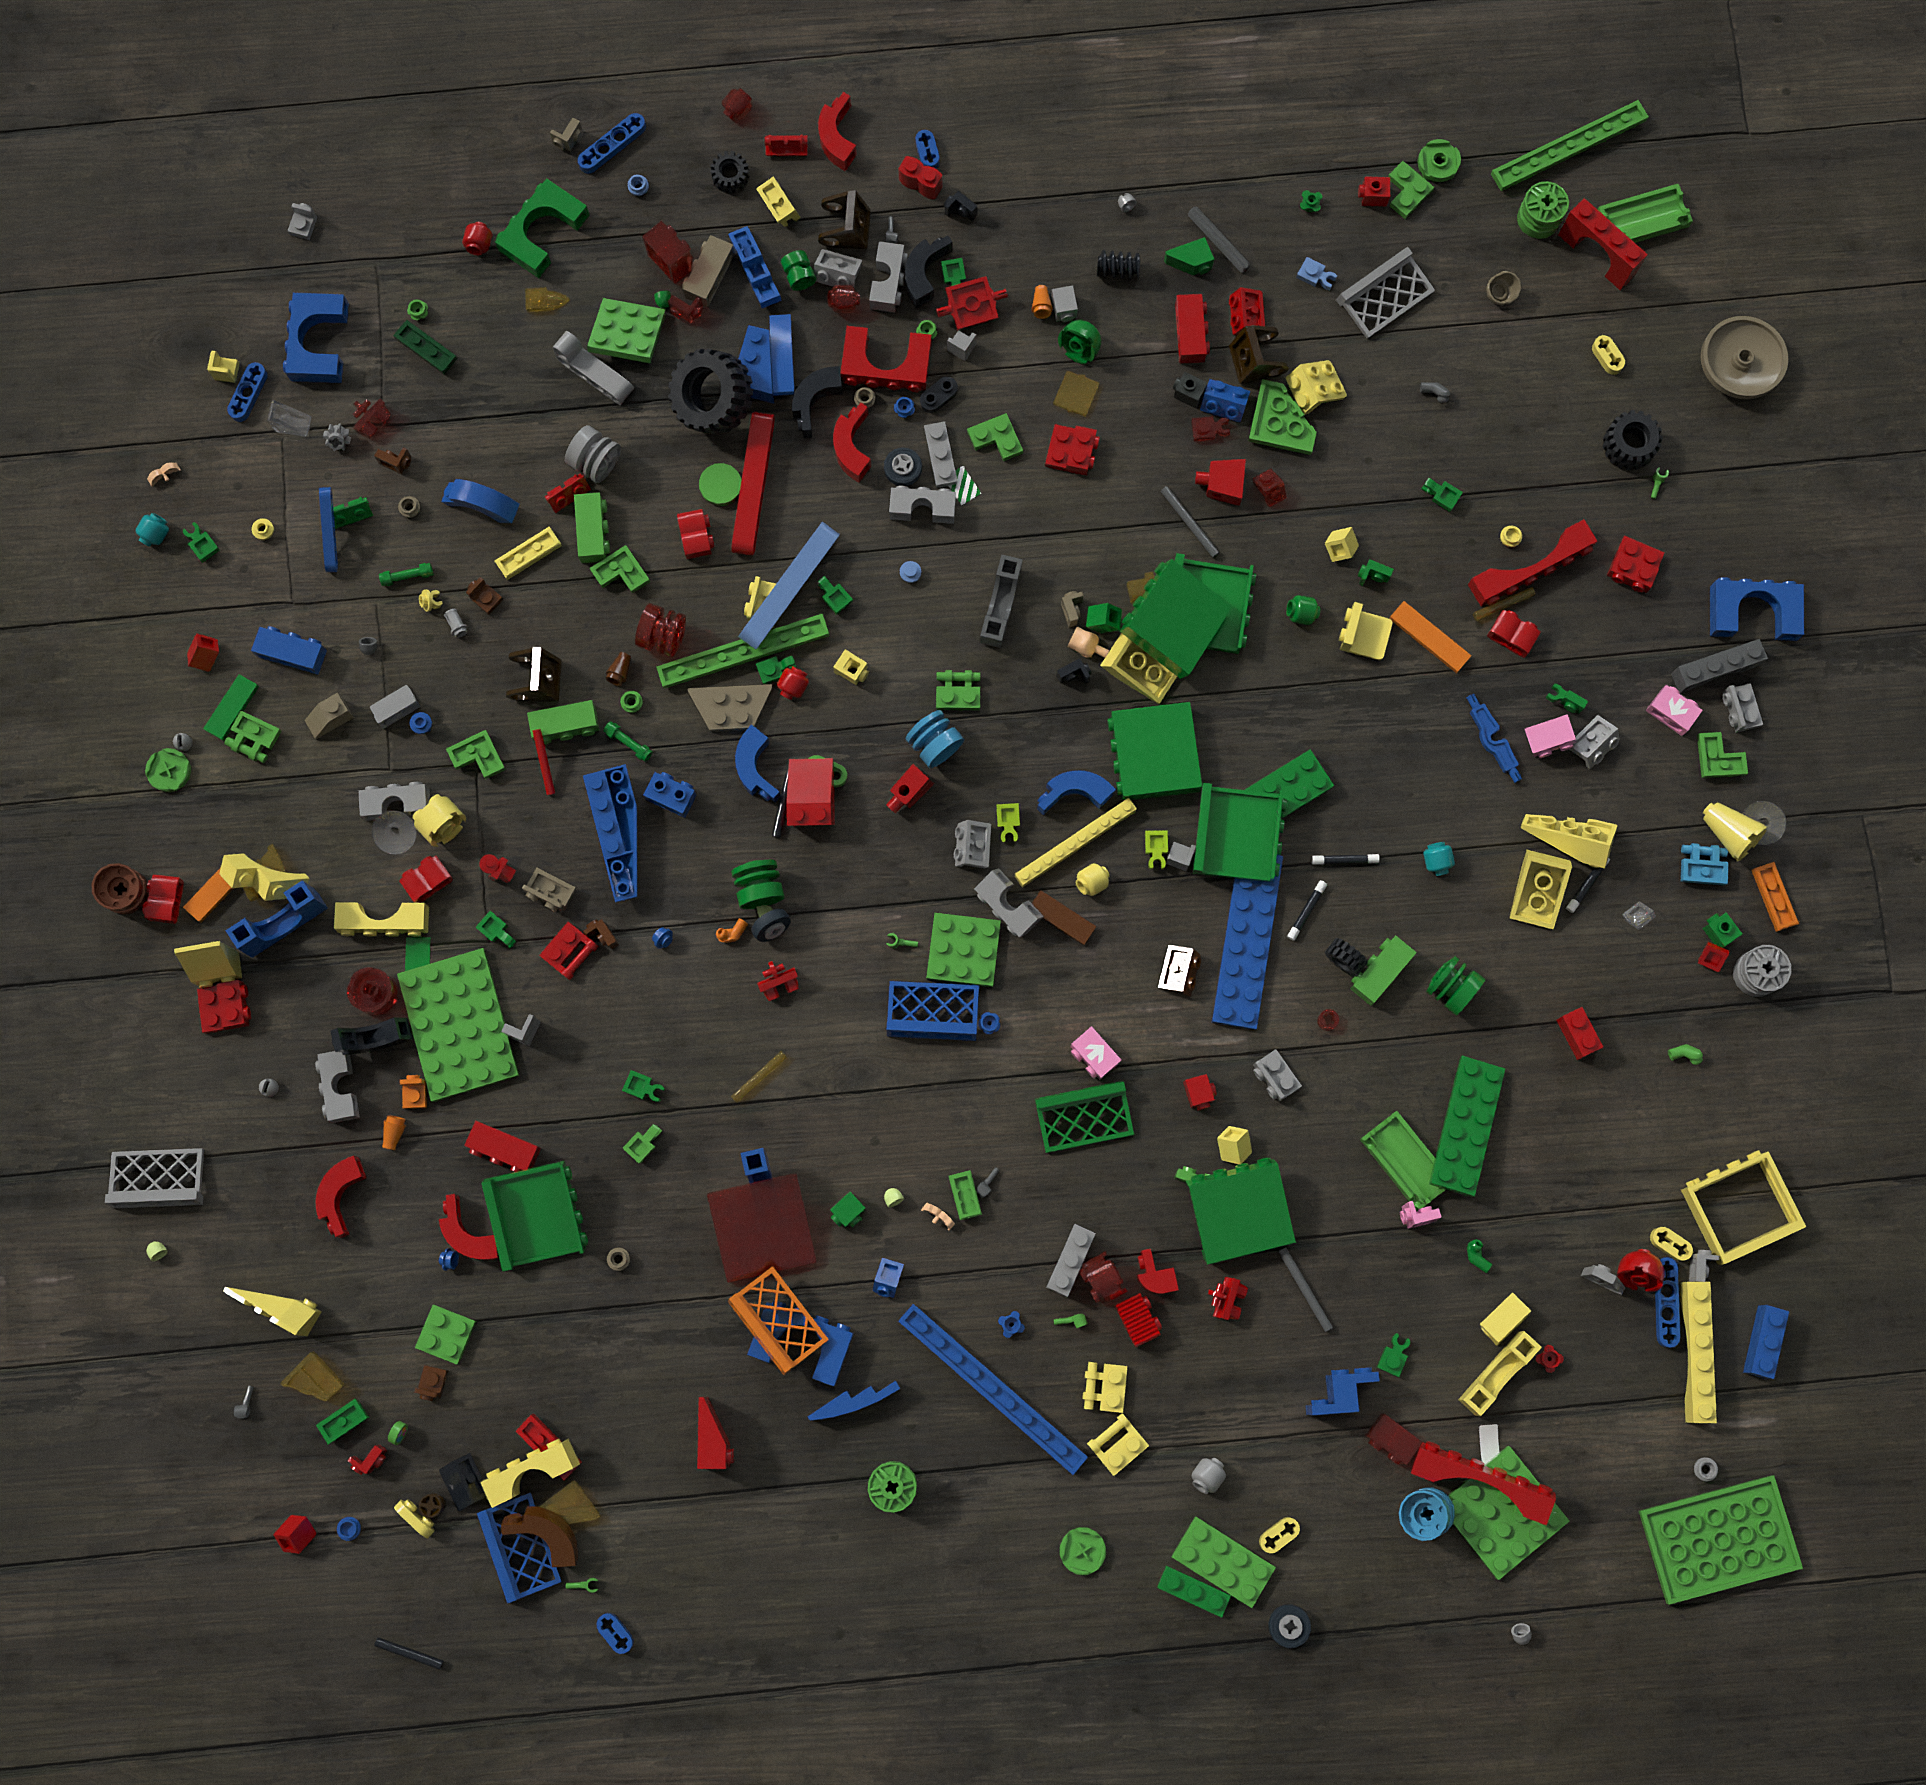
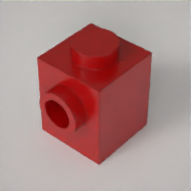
M1390 177L1364 178L1363 184L1359 185L1358 198H1362V206H1387L1390 199Z
M1207 1074L1190 1078L1183 1082L1191 1108L1197 1107V1110H1203L1211 1107L1210 1103L1215 1100L1214 1096H1217L1214 1083H1209Z

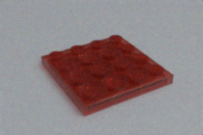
M797 1173L707 1193L727 1283L762 1275L772 1266L776 1271H781L817 1262Z

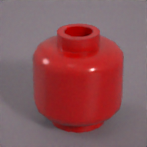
M482 222L469 224L465 229L462 241L463 246L472 255H482L489 250L493 234L487 225Z
M794 666L791 669L786 668L777 682V687L782 690L780 695L789 700H792L793 697L801 698L809 684V679L806 677L808 674Z

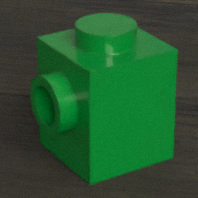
M1109 603L1088 606L1086 627L1099 633L1120 630L1122 609Z
M1727 912L1721 916L1716 913L1706 920L1708 925L1702 928L1713 944L1722 948L1742 935V932Z
M849 1192L830 1209L833 1213L831 1219L839 1227L843 1224L846 1228L849 1225L853 1228L862 1220L860 1215L866 1208Z

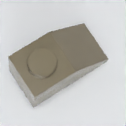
M336 693L318 703L304 721L314 738L318 739L353 719L354 716L344 699Z

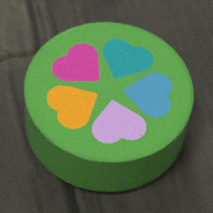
M402 1421L396 1422L389 1432L388 1442L396 1446L399 1445L407 1433L408 1424Z

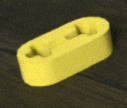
M1605 335L1599 336L1592 345V351L1607 373L1612 375L1618 374L1625 365V359L1610 337ZM1600 344H1601V345H1604V344L1607 345L1606 349H1604V348H1601V349H1600L1598 346H1599ZM1611 361H1613V362H1616V361H1617V362L1619 363L1617 366H1616V365H1613V366L1610 365Z
M1658 1227L1651 1232L1650 1240L1652 1244L1673 1259L1684 1261L1692 1256V1245L1670 1229ZM1664 1232V1238L1670 1241V1243L1666 1241L1659 1243L1657 1233L1661 1234ZM1673 1245H1676L1678 1247L1684 1245V1251L1686 1252V1254H1682L1679 1256V1250L1673 1247Z
M1290 1517L1281 1519L1260 1536V1547L1267 1553L1277 1552L1299 1534L1300 1526L1298 1522ZM1286 1522L1294 1524L1292 1534L1288 1532L1283 1535L1280 1534L1285 1529L1284 1524ZM1276 1535L1279 1536L1274 1541V1548L1270 1546L1265 1547L1264 1544L1267 1542L1265 1538L1267 1536L1270 1538H1274Z

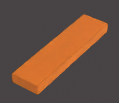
M1405 601L1389 618L1456 674L1472 656Z

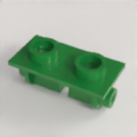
M361 496L358 499L348 502L349 506L347 507L344 504L333 507L335 529L374 516L369 507L370 504L367 497L362 498Z

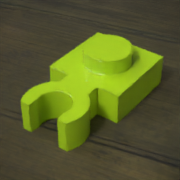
M1019 803L997 804L998 827L1004 826V831L1001 834L1002 842L1006 841L1005 835L1007 833L1013 834L1014 841L1018 839L1014 826H1020Z
M1145 831V854H1152L1148 863L1149 869H1153L1154 861L1161 863V869L1165 868L1166 861L1162 854H1168V831Z

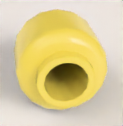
M1093 863L1078 872L1076 886L1082 894L1094 896L1108 887L1109 872L1105 867Z

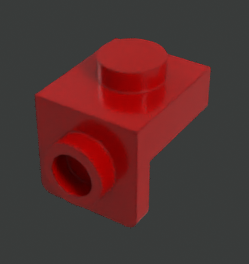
M375 1445L364 1461L356 1456H351L348 1462L352 1464L351 1468L358 1474L372 1473L375 1467L378 1469L386 1459L384 1454L387 1452V1449L382 1445Z

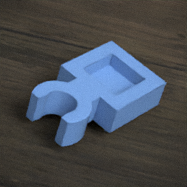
M1306 257L1296 278L1314 287L1319 282L1324 289L1330 290L1332 284L1326 280L1331 279L1335 281L1337 275L1333 272H1324L1325 265Z

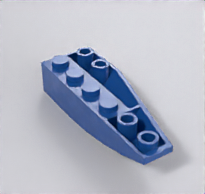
M624 764L583 775L616 903L637 897V805L627 766Z

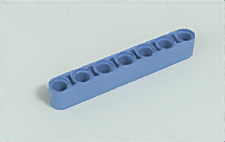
M824 522L819 525L738 637L755 650L758 648L840 535Z

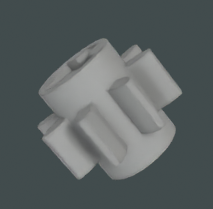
M340 423L334 426L330 424L328 431H324L323 438L326 439L325 446H329L333 451L345 450L346 444H350L351 437L348 436L349 429H345Z

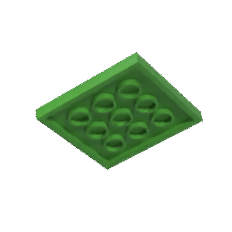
M1510 1446L1504 1448L1484 1465L1492 1469L1494 1467L1501 1468L1508 1475L1513 1477L1522 1476L1530 1480V1483L1537 1486L1540 1485ZM1470 1478L1448 1494L1455 1510L1453 1525L1497 1580H1500L1569 1522L1556 1503L1553 1506L1547 1525L1523 1517L1518 1507L1500 1490L1485 1482Z

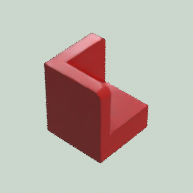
M196 633L187 652L188 666L210 671L219 653L218 639Z
M291 1515L273 1536L283 1552L300 1554L315 1537L316 1531L307 1516Z

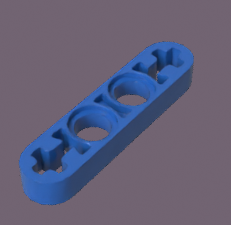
M638 113L629 115L583 151L578 157L581 171L587 174L596 171L639 137L646 129L643 116ZM633 122L639 123L640 126H639V127H637L636 125L633 126L632 123H633ZM618 133L626 135L622 141H616L614 137ZM605 145L610 148L606 154L598 152L601 146ZM585 160L591 161L592 164H591V165H588L587 163L585 164L584 161H585Z
M320 487L319 500L326 573L338 572L331 487Z
M1665 1257L1660 1258L1663 1265H1665L1666 1261L1667 1265L1671 1266V1270L1667 1271V1278L1672 1277V1281H1663V1285H1670L1673 1293L1667 1298L1662 1295L1661 1289L1655 1291L1656 1337L1661 1346L1671 1348L1680 1342L1678 1266L1675 1260ZM1666 1307L1673 1311V1318L1670 1321L1662 1317V1310ZM1662 1324H1674V1327H1669V1334L1674 1337L1673 1340L1669 1341V1344L1666 1339H1663V1335L1667 1334V1327L1662 1328Z

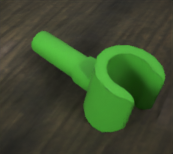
M1660 467L1655 471L1653 475L1655 483L1651 494L1652 499H1656L1661 483L1669 475L1668 470H1666L1664 476L1658 473Z
M893 933L887 935L890 938H896L895 943H886L890 948H897L899 945L918 947V942L899 939Z
M1083 1314L1054 1319V1325L1074 1322L1076 1328L1087 1325V1320Z
M591 1577L586 1582L566 1583V1589L581 1588L593 1593L598 1589H590L588 1583L598 1580Z

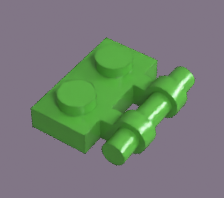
M952 670L937 672V681H945V686H937L936 710H980V687H971L972 681H980V673L972 672V670H965V672H952ZM952 681H965V687H952Z
M240 711L230 729L237 736L235 740L227 737L225 745L231 747V750L236 753L241 752L248 755V758L253 761L258 760L265 763L268 755L262 753L261 750L263 746L272 750L281 730ZM246 738L255 742L252 748L244 744Z

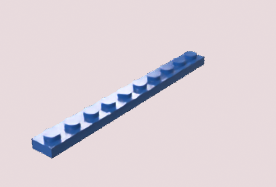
M912 1304L898 1322L1072 1475L1088 1458L917 1306Z

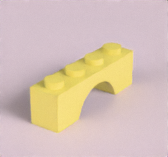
M335 902L334 929L341 933L342 936H354L355 933H363L364 936H377V933H385L386 936L395 937L399 936V933H408V936L419 937L421 933H428L429 906L425 903H402L399 910L392 917L385 920H374L366 915L363 906L359 903Z
M1525 1331L1518 1332L1458 1400L1475 1416H1482L1496 1400L1498 1393L1509 1379L1523 1366L1527 1365L1542 1347Z
M560 1439L547 1444V1450L541 1452L538 1448L526 1454L528 1459L521 1462L518 1458L506 1464L508 1469L502 1472L497 1468L487 1473L488 1479L480 1483L491 1507L493 1508L519 1495L521 1478L529 1469L542 1470L554 1478L580 1465L569 1439L563 1442Z

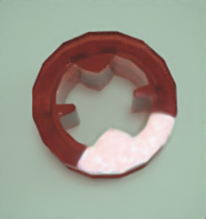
M1326 1009L1318 1016V1025L1323 1030H1332L1338 1025L1339 1016L1334 1010ZM1331 1015V1020L1334 1021L1333 1025L1332 1023L1326 1025V1020L1323 1016Z

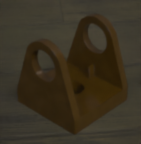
M856 190L846 191L823 198L821 207L824 210L846 213L845 227L819 234L818 242L826 247L867 249L871 209ZM827 203H838L841 206H830ZM825 238H834V239H836V240H838V241L831 242V241H826V240H824V239H825Z
M1245 326L1229 344L1239 384L1277 377L1289 370L1288 364L1285 362L1264 361L1259 343L1276 338L1279 335L1276 327ZM1272 333V334H1270V335H1268V336L1260 337V336H1262V335H1264V334ZM1281 368L1280 370H1277V371H1274V372H1270V371H1272V370Z
M541 647L509 653L510 661L532 663L531 686L507 691L506 697L508 699L541 702L559 701L562 659Z

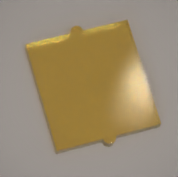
M1067 370L1053 405L1064 408L1069 413L1072 411L1086 417L1100 383L1086 378L1084 374L1078 375Z

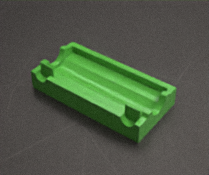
M1679 184L1602 205L1597 209L1634 243L1687 228L1693 221L1689 208L1686 209L1684 206L1683 192Z
M1395 1111L1360 1139L1409 1202L1413 1201L1416 1211L1426 1206L1436 1196L1446 1190L1429 1185L1435 1158L1398 1111Z

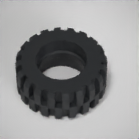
M697 349L694 353L690 352L685 355V360H680L676 365L678 367L677 370H673L671 374L673 379L672 382H669L668 386L671 389V394H668L669 401L673 403L671 405L673 413H677L676 418L689 429L710 434L727 433L732 430V427H738L741 424L740 419L746 418L748 412H746L747 408H751L752 401H750V397L753 395V389L750 388L752 379L751 376L747 375V367L742 365L741 360L732 356V354L713 349ZM715 372L721 383V395L716 406L707 411L701 401V387L707 376Z

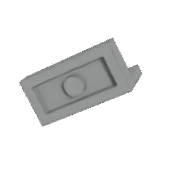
M405 685L371 705L370 709L377 723L384 729L421 706L408 685Z
M529 1014L522 1030L505 1023L501 1032L511 1039L530 1046L540 1021Z

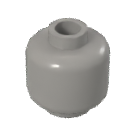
M1207 1458L1202 1459L1192 1472V1484L1204 1494L1216 1492L1226 1478V1473L1223 1470L1224 1465L1216 1458L1211 1460Z

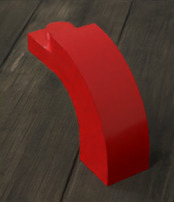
M845 92L833 101L831 107L826 104L823 106L818 122L820 144L823 152L834 165L844 171L848 169L857 156L856 145L843 138L837 130L841 120L851 108V96Z
M861 402L857 408L853 407L848 418L842 414L840 415L833 433L837 461L843 471L858 483H860L871 468V459L858 451L852 442L855 432L868 416V407Z
M354 1155L340 1161L325 1174L316 1195L318 1219L323 1221L329 1219L327 1227L331 1235H335L338 1238L349 1235L340 1211L341 1197L349 1186L367 1178L359 1157Z
M446 1195V1201H443V1211L445 1215L447 1214L448 1218L439 1219V1225L444 1238L457 1252L470 1258L479 1260L499 1259L494 1235L475 1237L467 1232L462 1224L459 1195Z

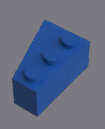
M748 325L738 359L741 360L742 365L747 367V375L751 376L752 379L750 388L753 389V395L750 398L774 403L769 330Z

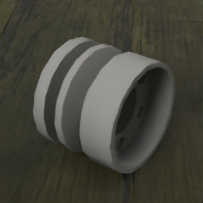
M586 425L572 439L567 448L564 461L576 471L583 470L584 476L591 478L595 483H600L610 474L617 463L621 446L617 442H613L609 437L602 439L601 432Z
M1761 945L1744 953L1736 960L1733 968V978L1737 987L1743 993L1752 997H1762L1782 988L1791 976V963L1788 956L1780 948L1773 945Z

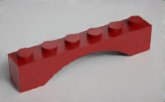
M1583 519L1566 528L1560 536L1555 549L1540 562L1516 570L1490 568L1473 577L1468 586L1480 606L1487 603L1490 606L1498 602L1500 596L1504 594L1509 596L1518 591L1519 586L1523 584L1528 586L1538 580V576L1542 574L1545 576L1550 575L1556 570L1555 567L1561 564L1567 566L1575 560L1574 557L1580 554L1583 557L1594 550L1593 546L1596 544L1597 539Z
M1433 1442L1420 1443L1412 1465L1411 1474L1432 1482L1457 1477L1485 1482L1508 1496L1518 1507L1523 1517L1547 1525L1556 1501V1493L1553 1492L1552 1488L1543 1484L1539 1486L1530 1483V1480L1522 1476L1513 1477L1498 1467H1494V1469L1484 1466L1485 1464L1480 1460H1468L1463 1458L1459 1452L1453 1450L1447 1452L1439 1449L1440 1446Z

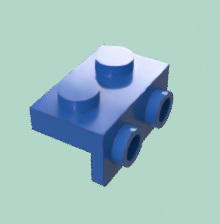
M1209 379L1200 410L1241 422L1250 391L1242 387H1235L1221 381Z

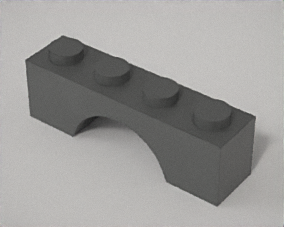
M1001 554L991 602L980 635L981 644L1002 648L1022 570L1023 559Z
M1760 639L1681 665L1671 675L1680 693L1700 687L1723 675L1734 672L1741 673L1762 665L1768 658Z

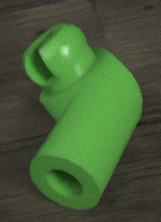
M1688 1044L1668 1050L1671 1060L1685 1056L1694 1065H1698L1703 1061L1701 1050Z

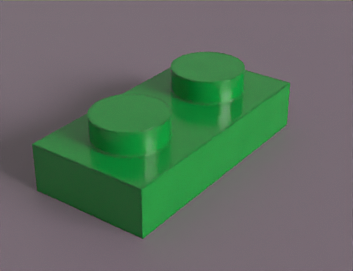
M355 1398L316 1426L327 1444L330 1445L363 1423L369 1416L359 1400Z

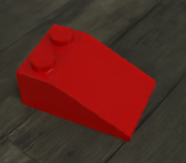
M833 758L789 759L787 826L835 825Z
M699 1397L697 1469H727L730 1467V1464L734 1463V1449H730V1442L709 1397Z

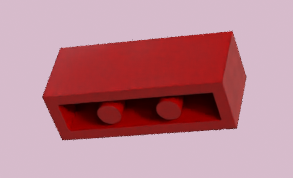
M1202 294L1177 295L1175 311L1179 364L1205 362L1206 355L1210 354V343L1205 339V335L1208 334V321L1204 322V315L1207 314V303L1203 302Z
M476 1120L464 1145L470 1148L469 1153L480 1158L485 1154L491 1157L490 1162L500 1166L503 1163L511 1165L510 1170L514 1172L533 1168L541 1150L536 1145Z

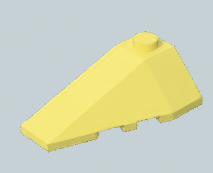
M1526 814L1521 828L1582 863L1589 864L1595 868H1605L1617 825L1588 819L1587 823L1575 822V818L1568 817L1567 820L1557 821L1553 816Z
M225 1287L223 1290L241 1303L250 1307L253 1305L255 1307L254 1311L271 1318L270 1321L298 1336H308L321 1314V1311L316 1309L317 1304L306 1298L304 1301L230 1287Z

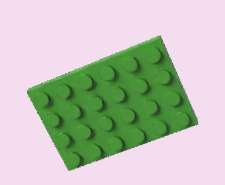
M484 948L397 974L431 1102L519 1076L510 1039L501 1032L505 1021Z
M1774 1475L1639 1511L1664 1598L1668 1605L1803 1569Z

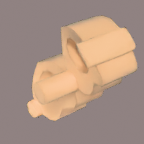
M176 462L166 463L160 469L152 471L147 480L151 487H153L162 478L166 482L169 481L167 475L172 472L181 471Z
M926 1203L921 1211H927L935 1215L932 1221L934 1224L940 1219L948 1227V1231L955 1224L945 1212L932 1204Z

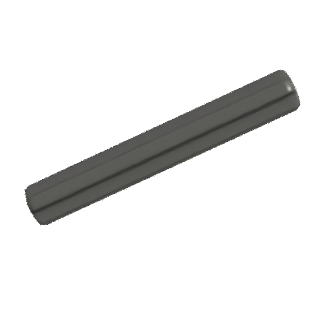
M1193 207L1189 211L1188 216L1240 272H1245L1249 268L1250 263L1198 207Z

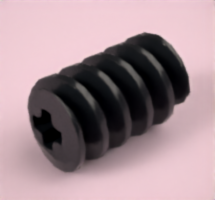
M1102 250L1100 256H1098L1096 277H1099L1101 271H1103L1105 278H1107L1109 272L1112 273L1113 278H1116L1119 272L1121 279H1124L1126 273H1128L1130 280L1133 279L1135 274H1137L1139 280L1141 261L1139 253H1136L1134 258H1132L1131 252H1128L1124 258L1122 251H1119L1117 257H1115L1114 251H1110L1109 256H1107L1106 251Z

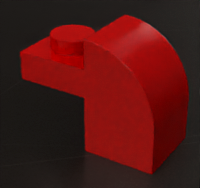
M1151 1249L1140 1251L1141 1256H1138L1140 1270L1144 1269L1145 1271L1144 1274L1137 1275L1140 1285L1148 1292L1154 1294L1178 1291L1174 1267L1156 1271Z

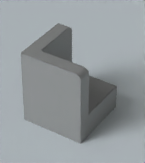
M958 330L953 339L949 338L947 340V351L966 361L976 345V334L972 332L969 337Z
M1173 842L1166 864L1187 871L1196 846L1191 845V847H1187Z

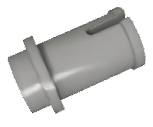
M457 609L446 611L444 617L452 629L451 634L455 635L456 638L466 635L467 625L463 624Z

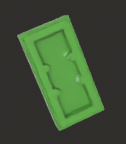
M971 1170L950 1175L949 1180L959 1219L964 1220L982 1215Z

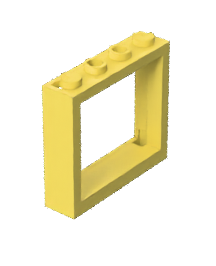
M1759 1150L1747 1155L1748 1160L1742 1163L1739 1159L1727 1164L1728 1169L1720 1172L1719 1168L1706 1174L1708 1178L1702 1181L1699 1178L1686 1183L1687 1187L1681 1190L1712 1254L1719 1256V1261H1716L1718 1265L1729 1263L1806 1227L1769 1152L1760 1153ZM1759 1163L1789 1223L1723 1252L1694 1192Z

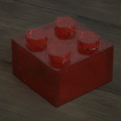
M661 220L642 236L647 255L674 284L691 271L693 257L690 254L691 248L685 240L680 241L678 239L677 233L671 225L666 226Z

